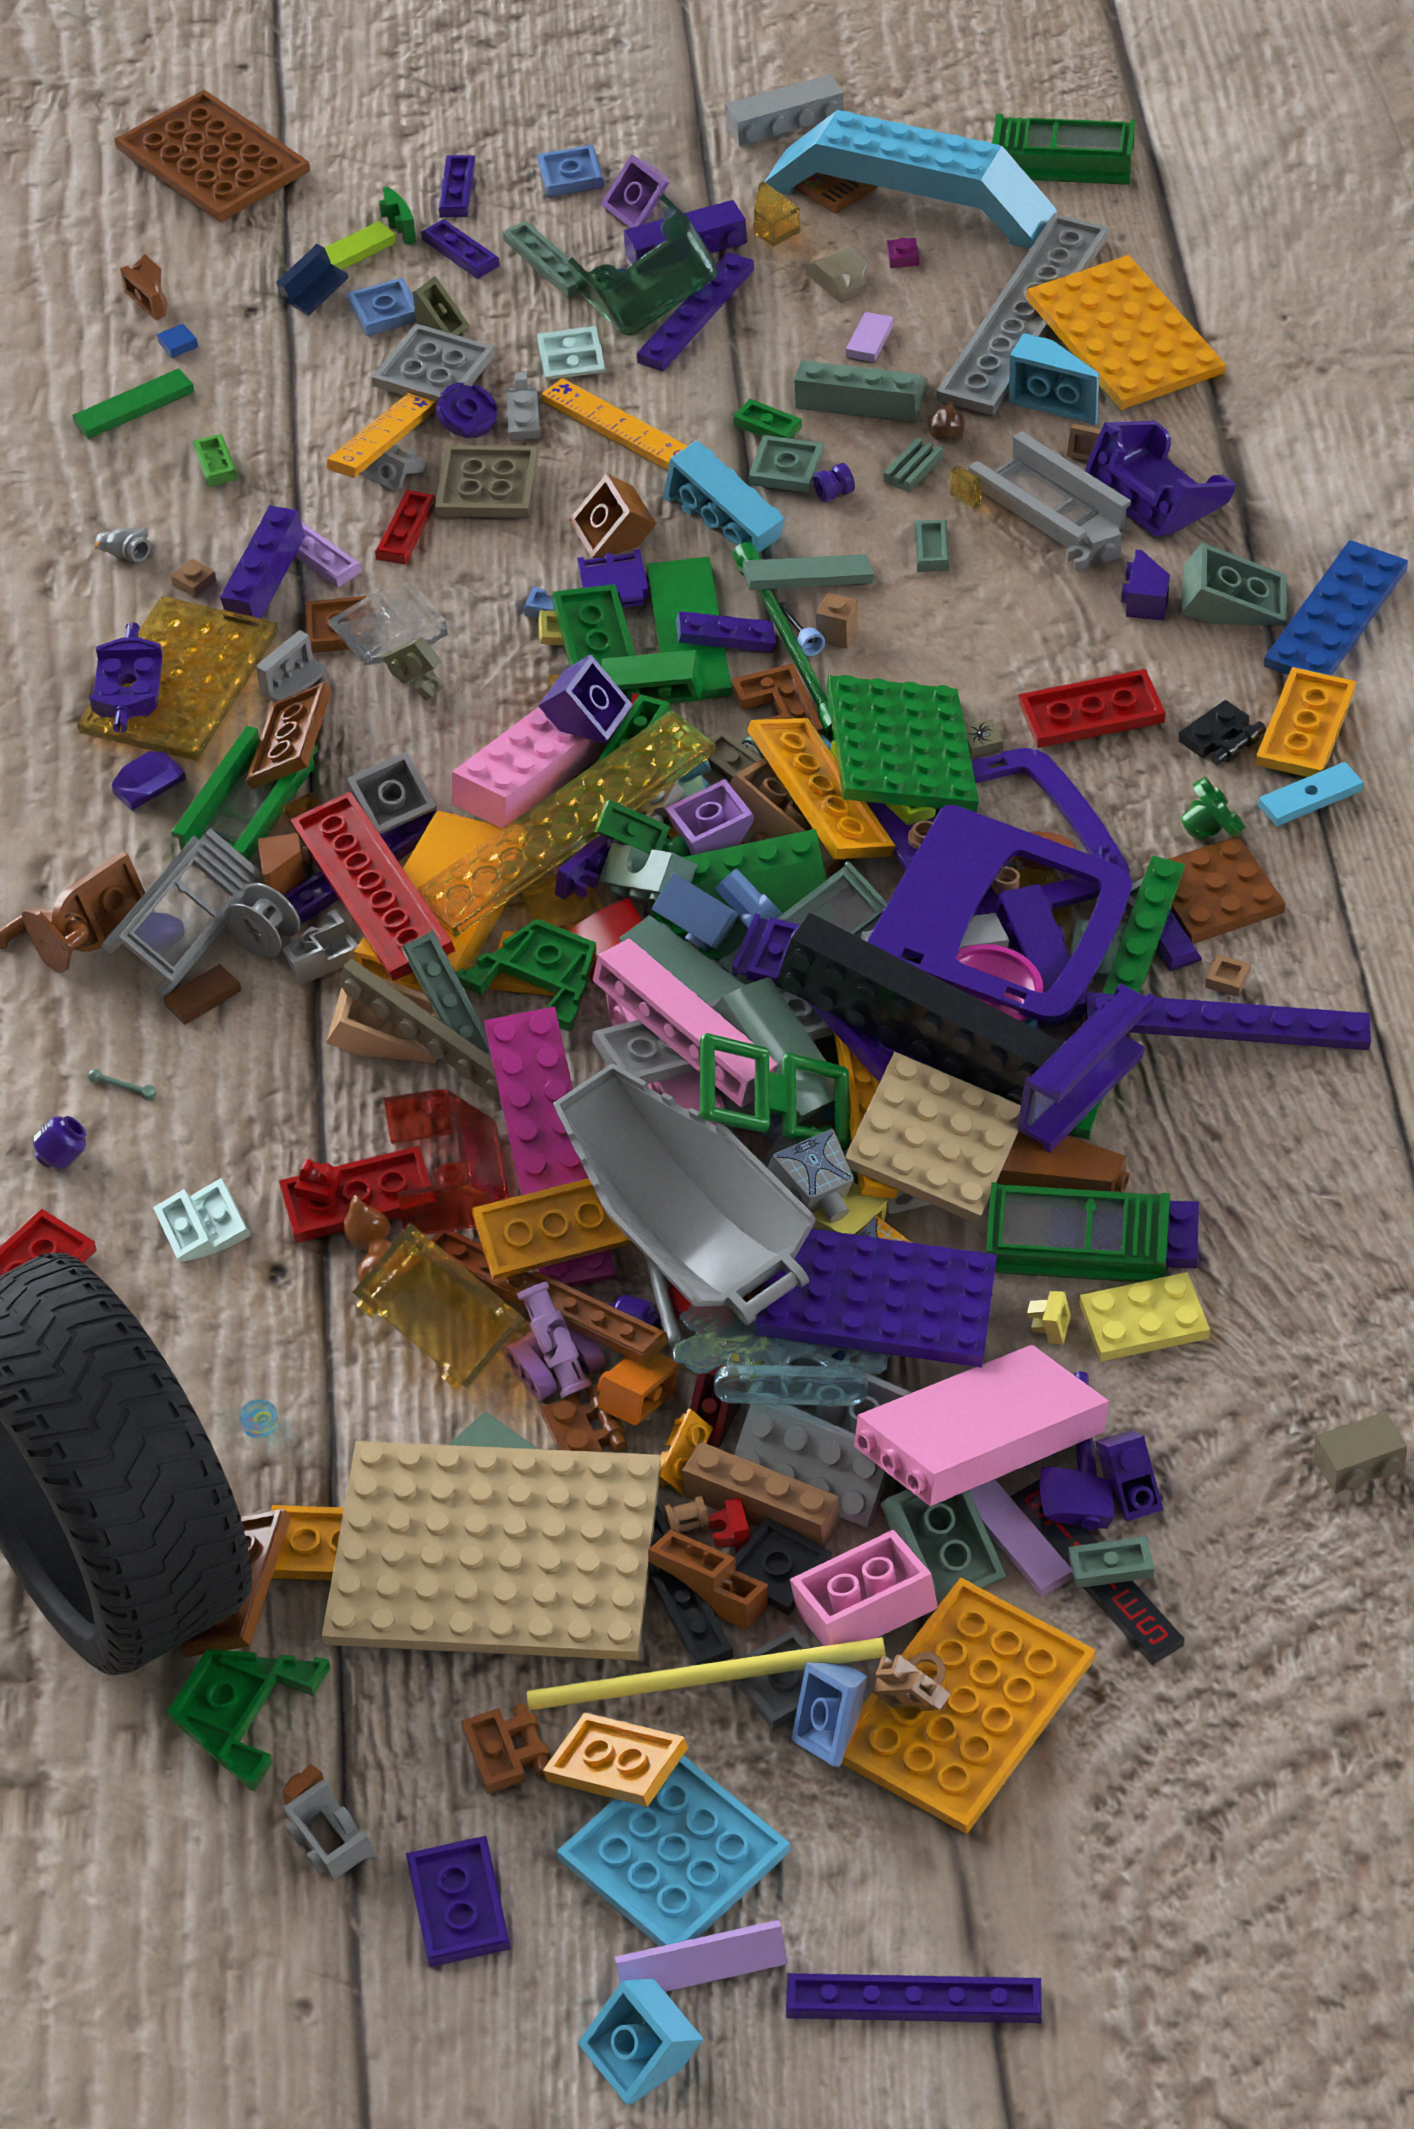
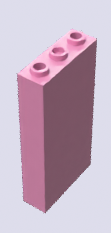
M1030 1345L982 1365V1368L975 1367L859 1414L854 1447L926 1504L932 1506L1104 1433L1109 1400L1038 1348Z

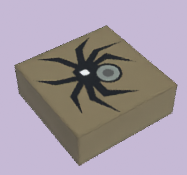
M993 719L965 726L971 757L1003 750V740Z

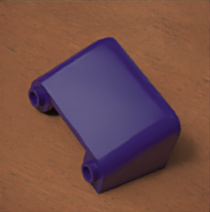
M1105 422L1089 457L1085 471L1131 500V506L1126 508V514L1156 537L1170 536L1223 507L1230 501L1237 484L1228 477L1213 475L1206 483H1197L1166 459L1171 446V438L1169 432L1158 422Z

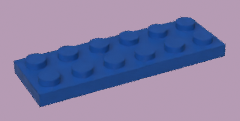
M1349 540L1265 655L1264 667L1289 675L1292 667L1332 676L1407 571L1408 560Z

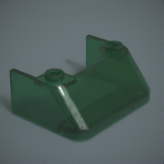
M661 194L658 198L666 218L661 225V230L667 240L628 268L620 272L613 265L604 264L588 273L573 257L567 260L579 292L624 335H634L714 280L718 273L714 258L689 218L664 194Z

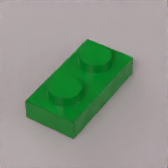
M749 399L733 416L734 426L762 437L767 435L792 439L802 429L801 418Z

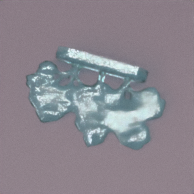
M690 1305L688 1307L689 1310L680 1315V1319L683 1320L688 1329L695 1331L696 1335L675 1343L673 1350L674 1362L684 1363L688 1369L697 1374L707 1373L719 1365H727L722 1367L715 1375V1394L724 1402L741 1404L856 1405L862 1402L869 1392L865 1373L880 1374L887 1369L888 1357L893 1356L891 1354L755 1335L756 1320L746 1325L734 1311L729 1310L726 1306L693 1307V1305ZM839 1350L847 1352V1355L841 1362L840 1360H834V1364L830 1363L831 1356ZM731 1354H738L740 1362L733 1361ZM817 1354L824 1355L825 1360H819ZM853 1356H858L859 1358L858 1362H850V1359ZM798 1358H808L822 1366L790 1365V1362ZM755 1361H763V1362H766V1363L771 1364V1365H753V1364H754Z

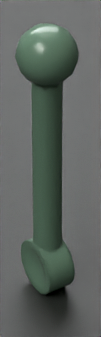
M92 1069L88 1073V1079L93 1083L101 1081L142 1094L145 1100H152L156 1097V1090L152 1085L144 1087L102 1075L97 1069Z

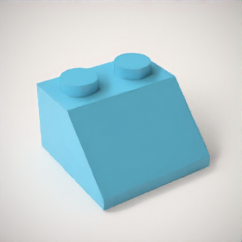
M651 1978L622 1980L578 2041V2044L626 2105H629L681 2071L704 2039L656 1980Z

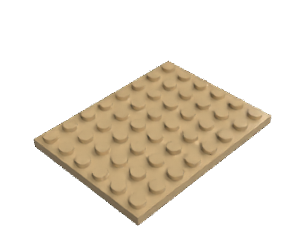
M356 1441L322 1631L323 1645L639 1661L650 1566L648 1562V1549L652 1547L661 1455Z

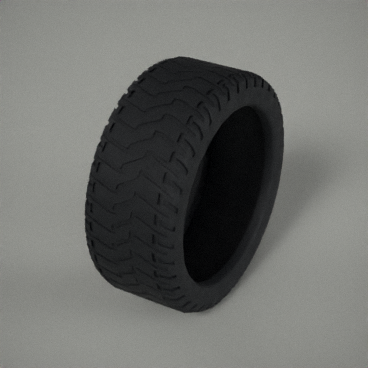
M66 1253L41 1254L0 1276V1550L37 1607L68 1645L100 1672L107 1675L131 1673L235 1614L251 1593L252 1567L242 1519L216 1452L188 1397L152 1339L124 1302L88 1266Z

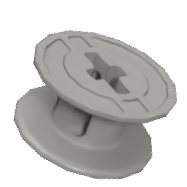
M249 884L244 890L246 905H230L225 911V921L233 936L245 948L263 957H276L282 947L279 935L284 937L294 936L300 930L301 921L290 901L280 892L264 884Z

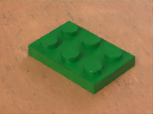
M615 584L553 591L552 603L570 666L590 654L600 666L604 658L635 656Z

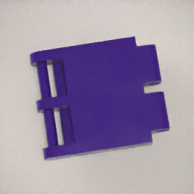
M635 549L633 553L612 556V553H606L605 557L586 560L583 557L577 558L582 588L615 584L622 608L644 605L643 600L649 598L640 549Z

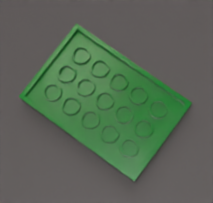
M828 675L826 688L843 799L930 807L934 809H941L946 805H956L977 812L979 798L958 689L945 685L927 686L919 685L915 682H889L880 678L870 680L854 678L849 675Z

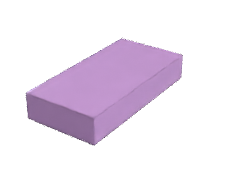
M865 312L846 347V357L875 363L894 326V317Z

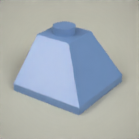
M806 1662L791 1740L828 1764L840 1767L860 1717L862 1703L867 1693L866 1683L868 1676L847 1664Z

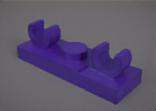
M597 834L557 870L555 895L563 900L573 892L579 897H586L588 885L594 889L597 887V874L602 872L612 843H620Z

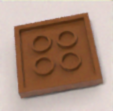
M1239 835L1168 859L1185 864L1184 874L1171 911L1192 944L1285 913L1286 903Z

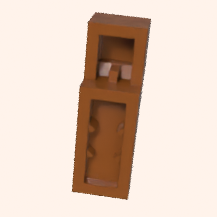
M669 1530L648 1549V1562L667 1571L693 1589L711 1606L716 1617L747 1630L768 1610V1584L736 1571L735 1557L673 1530Z

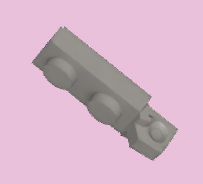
M516 372V387L508 388L507 393L509 441L539 439V406L536 386H528L527 372Z

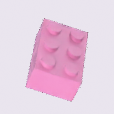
M894 1530L790 1579L797 1614L823 1646L878 1638L938 1608L932 1574Z

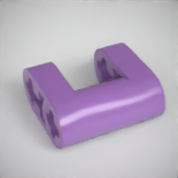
M548 1328L547 1334L553 1332L554 1330ZM568 1328L571 1339L575 1343L580 1355L577 1360L582 1371L589 1375L604 1367L605 1359L597 1343ZM533 1332L504 1347L505 1356L511 1368L538 1401H542L557 1392L556 1382L544 1364L546 1363L544 1354Z

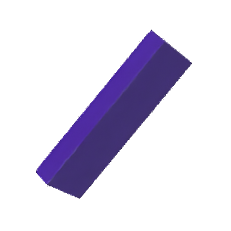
M475 155L446 156L438 207L439 217H468L476 165Z
M445 219L421 231L424 242L476 279L500 266L499 257Z

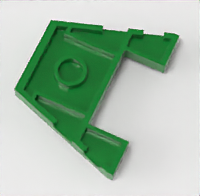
M535 919L505 939L501 948L492 954L484 953L477 958V964L468 970L460 969L456 972V975L464 989L479 995L485 992L500 972L555 993L556 996L546 1008L555 1007L559 1028L571 1032L576 1022L597 953L596 942L542 920Z
M206 1649L167 1710L169 1720L249 1790L255 1792L272 1765L271 1754L241 1743V1739L276 1683L314 1697L331 1669L329 1660L314 1657V1661L296 1660L295 1656L280 1655L278 1659L257 1657V1653Z

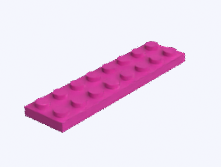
M555 1007L484 1020L485 1032L521 1195L589 1178L553 1105L555 1101L573 1090ZM610 1250L538 1268V1272L570 1287L615 1279Z

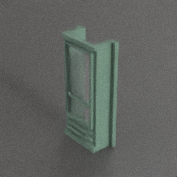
M848 861L845 863V867L777 919L800 925L807 914L811 912L861 938L862 932L874 929L888 903ZM739 948L729 956H724L719 960L721 967L731 975L732 964ZM738 974L734 976L741 978L746 985L756 982L747 979L746 975Z

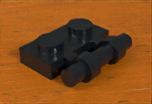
M1224 700L1179 732V742L1201 758L1213 752L1210 756L1211 761L1218 766L1224 761L1230 762L1245 746L1251 747L1258 742L1259 736L1266 732V726L1261 721L1256 722L1252 726L1249 725L1250 716L1227 700Z

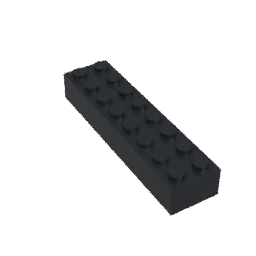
M811 912L807 914L791 937L775 983L776 986L817 1006L821 1010L829 1011L852 1026L881 1039L883 1042L902 1050L914 1058L948 1075L1019 1105L1022 1102L1025 1079L1028 1076L1031 1077L1064 1044ZM1036 1092L1034 1106L1040 1101L1043 1094Z

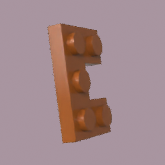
M794 664L731 679L732 690L741 710L773 702L778 715L765 719L808 718L818 734L824 736L823 725Z

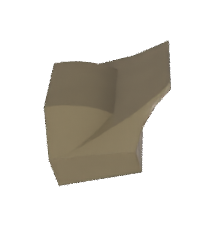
M850 245L833 255L807 264L806 275L842 304L865 292L864 274L869 261Z

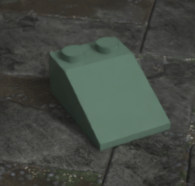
M1201 542L1183 565L1182 613L1210 624L1284 625L1287 622V575Z
M907 1489L890 1496L880 1504L890 1529L899 1535L932 1574L937 1606L943 1601L960 1577L980 1588L1007 1577L969 1490L929 1506Z

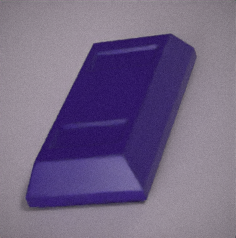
M1170 910L1156 950L1171 971L1202 961V957Z

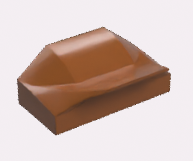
M143 254L136 263L120 268L124 292L153 319L158 320L166 316L168 303L161 290V268L146 254Z

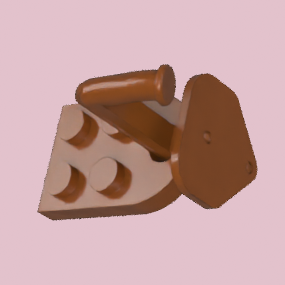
M119 852L67 887L58 896L52 911L38 908L27 909L22 912L20 916L0 929V949L6 948L10 940L27 929L44 963L51 969L65 972L69 969L73 950L91 952L101 948L102 943L145 894L129 855Z

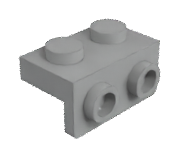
M395 444L363 470L361 474L394 491H400L405 474L425 472L428 461L418 456L416 450L404 446L400 447Z
M301 630L284 641L279 648L256 666L260 693L273 702L308 689L327 673L326 666L313 659L310 637Z

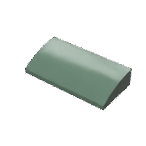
M770 977L750 983L722 996L713 1007L716 1012L743 1033L755 1045L766 1047L769 1050V1056L778 1063L776 1074L782 1075V1057L786 1053L826 1062ZM796 1070L797 1124L835 1104V1081L833 1078Z

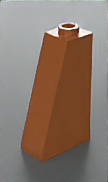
M1019 1131L997 1179V1184L1124 1192L1129 1182L1130 1173L1126 1171L1125 1155L1066 1136L1050 1153H1047L1043 1150V1144Z

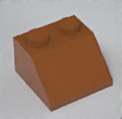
M607 473L569 519V522L593 559L605 557L606 553L614 555L638 547L657 524L635 488Z

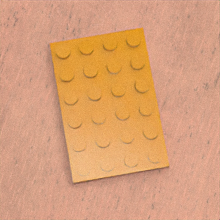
M1130 255L1031 287L1026 291V300L1073 355L1099 373V385L1120 410L1225 373L1226 364Z
M960 1577L901 1654L907 1661H910L913 1656L922 1652L934 1653L942 1659L946 1673L941 1687L950 1693L941 1710L921 1711L917 1707L892 1708L872 1692L862 1705L860 1717L841 1764L967 1835L1094 1662L1096 1650ZM925 1661L916 1666V1668L931 1679L936 1676L938 1671L932 1662Z

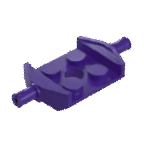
M131 622L126 624L124 638L96 646L98 661L93 695L89 696L91 709L101 718L114 717L113 730L117 733H120L121 726L122 733L126 732L127 721L131 717L149 716L157 708L163 661L161 644L139 638L140 626L133 622L132 629ZM127 683H133L130 687H122Z

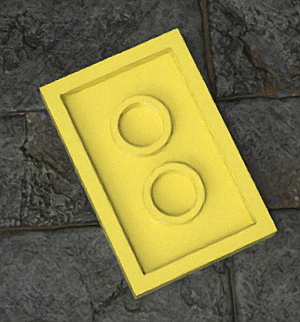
M1188 1272L1080 1295V1307L1100 1362L1209 1339L1210 1328Z

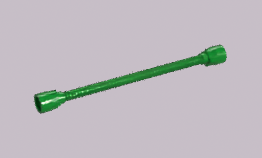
M750 542L739 544L732 552V558L741 575H744L742 571L743 561L762 560L755 545ZM771 589L757 590L815 700L819 712L818 717L823 725L826 738L834 741L829 702L820 682Z

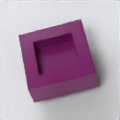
M916 238L887 240L890 268L919 266Z

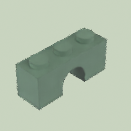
M612 843L598 881L610 886L609 892L613 895L625 899L630 896L643 902H648L649 900L656 902L673 873L691 883L697 864L672 852L652 849L651 853L648 854L633 846Z

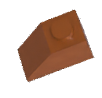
M298 833L258 839L264 885L270 886L282 895H285L305 879L304 865H310L308 849L306 845H300Z

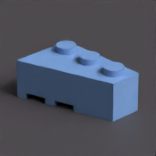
M675 873L672 874L651 908L686 930L688 934L685 939L706 952L710 950L711 946L719 951L740 916L727 905Z

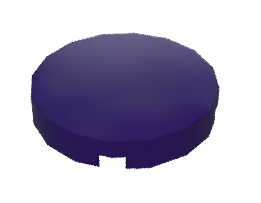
M457 382L447 386L441 392L436 406L437 416L442 425L453 434L464 438H477L487 434L493 428L497 417V405L491 394L475 384H472L471 387L464 385L465 383Z

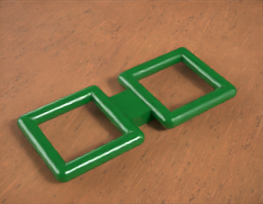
M705 1033L700 1038V1115L707 1121L765 1133L769 1130L770 1113L781 1115L783 1136L787 1139L802 1142L823 1133V1131L797 1126L796 1070L833 1078L835 1081V1134L842 1151H845L850 1146L849 1071L845 1066L786 1053L782 1057V1075L771 1073L769 1070V1050L766 1047ZM715 1050L755 1060V1116L715 1107Z

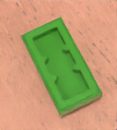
M222 434L192 441L194 452L208 487L238 480L237 471Z

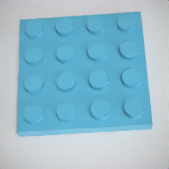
M683 1755L648 1807L614 1799L559 1848L557 1856L560 1862L661 1947L699 1938L791 1852L789 1841Z

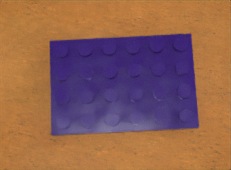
M811 1229L794 1258L806 1272L809 1283L802 1288L794 1287L757 1314L755 1335L982 1368L997 1255L830 1230ZM781 1270L764 1282L762 1291L781 1279L786 1273Z

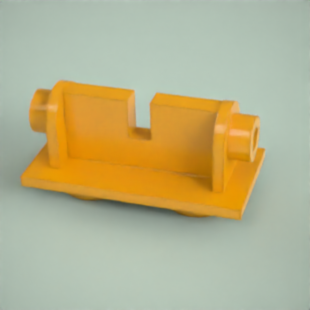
M688 1409L686 1414H681L680 1418L674 1420V1427L665 1444L670 1450L669 1452L662 1451L659 1487L665 1488L668 1484L680 1495L684 1494L682 1469L699 1442L707 1443L713 1430L707 1422L691 1409Z

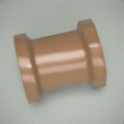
M702 1496L695 1497L693 1502L673 1507L670 1504L663 1505L665 1521L670 1530L677 1533L701 1528L703 1531L709 1530L708 1514Z

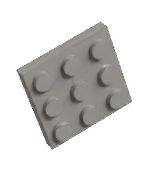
M415 324L371 377L373 387L404 396L411 393L435 401L437 405L441 392L447 386L457 382L472 386L495 357V347Z

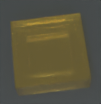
M957 465L950 471V495L975 508L981 503V478Z

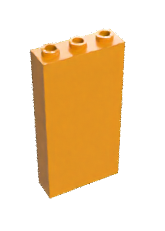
M437 810L403 869L452 940L456 951L447 955V958L456 973L462 968L465 970L471 968L533 857L531 835L518 829L507 828L503 830L486 821H479ZM363 937L354 951L356 962L373 974L392 981ZM414 972L392 981L407 988L424 992Z

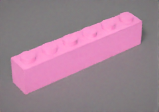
M630 938L598 954L593 981L699 1072L700 1038L703 1034L709 1033L754 1044ZM715 1050V1086L741 1108L755 1100V1060ZM769 1056V1070L771 1073L776 1074L778 1063Z

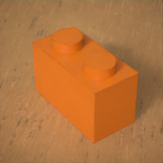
M659 1352L646 1365L624 1356L620 1363L610 1371H605L600 1377L597 1385V1391L600 1392L597 1408L634 1426L638 1425L675 1394L680 1362Z

